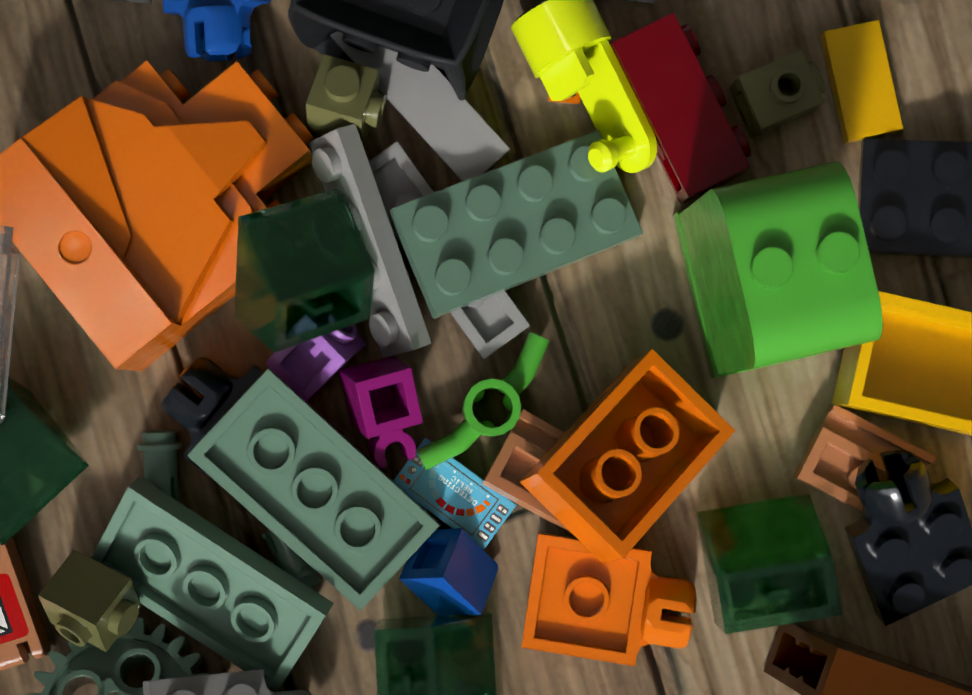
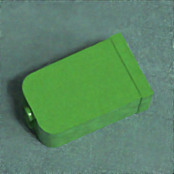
M839 161L711 189L684 211L676 212L673 215L710 378H718L819 355L880 339L883 319L879 292L854 188L846 169Z

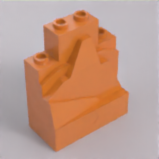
M146 60L120 82L114 81L95 98L89 99L80 96L29 133L19 138L0 154L1 229L115 369L145 370L299 245L290 233L291 230L298 226L276 199L269 205L264 201L312 163V153L307 145L314 140V137L293 112L285 119L271 103L279 94L258 69L248 75L236 61L184 103L183 101L191 94L168 67L160 74Z

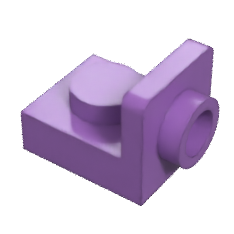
M327 305L305 319L265 364L307 402L351 358L366 346V342L358 335L356 326L347 316L336 312L331 306Z

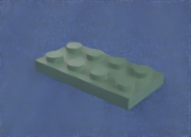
M599 130L396 206L390 210L389 215L433 319L636 239L643 234L616 169L598 172L589 163L587 155L589 146L593 142L602 139Z
M269 367L187 455L360 611L440 526L434 517Z
M140 476L128 486L91 557L99 563L131 578L139 603L243 671L264 669L266 686L276 692L291 672L334 604Z

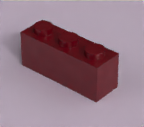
M673 12L611 43V47L655 134L657 157L680 204L742 175L751 167L747 160L751 156L749 143L739 126L736 125L731 128L721 108L726 105L722 88L713 75L705 76L696 58L701 54L700 46L689 25L680 26Z

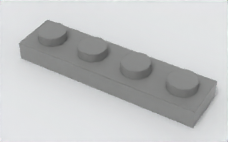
M356 124L337 128L309 142L314 172L318 179L322 181L332 210L333 226L342 238L351 264L352 280L362 295L370 318V332L376 343L379 344L383 358L413 351L431 344Z
M395 142L371 159L369 164L394 236L401 244L389 215L390 210L434 192L399 143ZM505 291L450 312L483 359L530 327Z

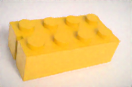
M878 291L883 319L881 337L877 341L844 348L832 404L972 436V312Z

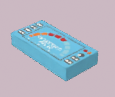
M425 437L417 449L432 443V441ZM416 451L415 459L408 460L393 480L417 503L452 529L463 528L483 550L516 507L515 502L481 484L483 479L454 457L426 471Z

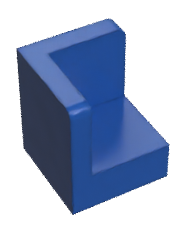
M463 528L435 530L406 561L399 580L438 615H482L498 572V564Z

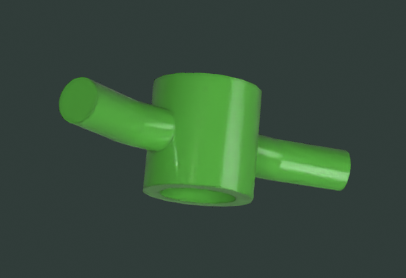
M529 332L514 368L503 380L493 378L482 380L469 389L463 398L461 410L464 420L452 433L416 450L426 471L463 453L481 435L487 437L498 436L514 428L521 413L519 395L535 377L549 345V340ZM488 389L498 391L504 396L503 405L508 410L507 418L498 427L490 421L478 422L473 414V403L480 401L484 396L485 390Z

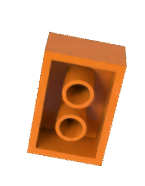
M651 349L628 364L525 475L520 483L602 563L623 559L736 430Z

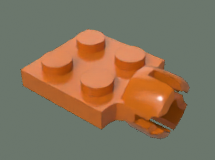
M539 532L521 648L635 666L637 654L643 646L652 644L677 649L687 647L694 627L691 624L692 618L663 613L662 609L696 613V587L687 579L662 576L652 571L650 564L652 550L633 547L623 559L602 563L575 537Z

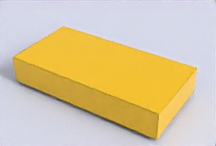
M879 20L824 31L820 35L843 143L847 144L863 139L885 136L903 130Z

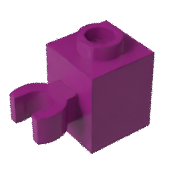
M389 356L339 370L350 422L367 439L371 438L368 451L372 461L380 469L387 467L384 452L386 447L392 442L400 443L401 453L407 460L415 459V442L411 436L402 430L423 423L411 367L394 356Z

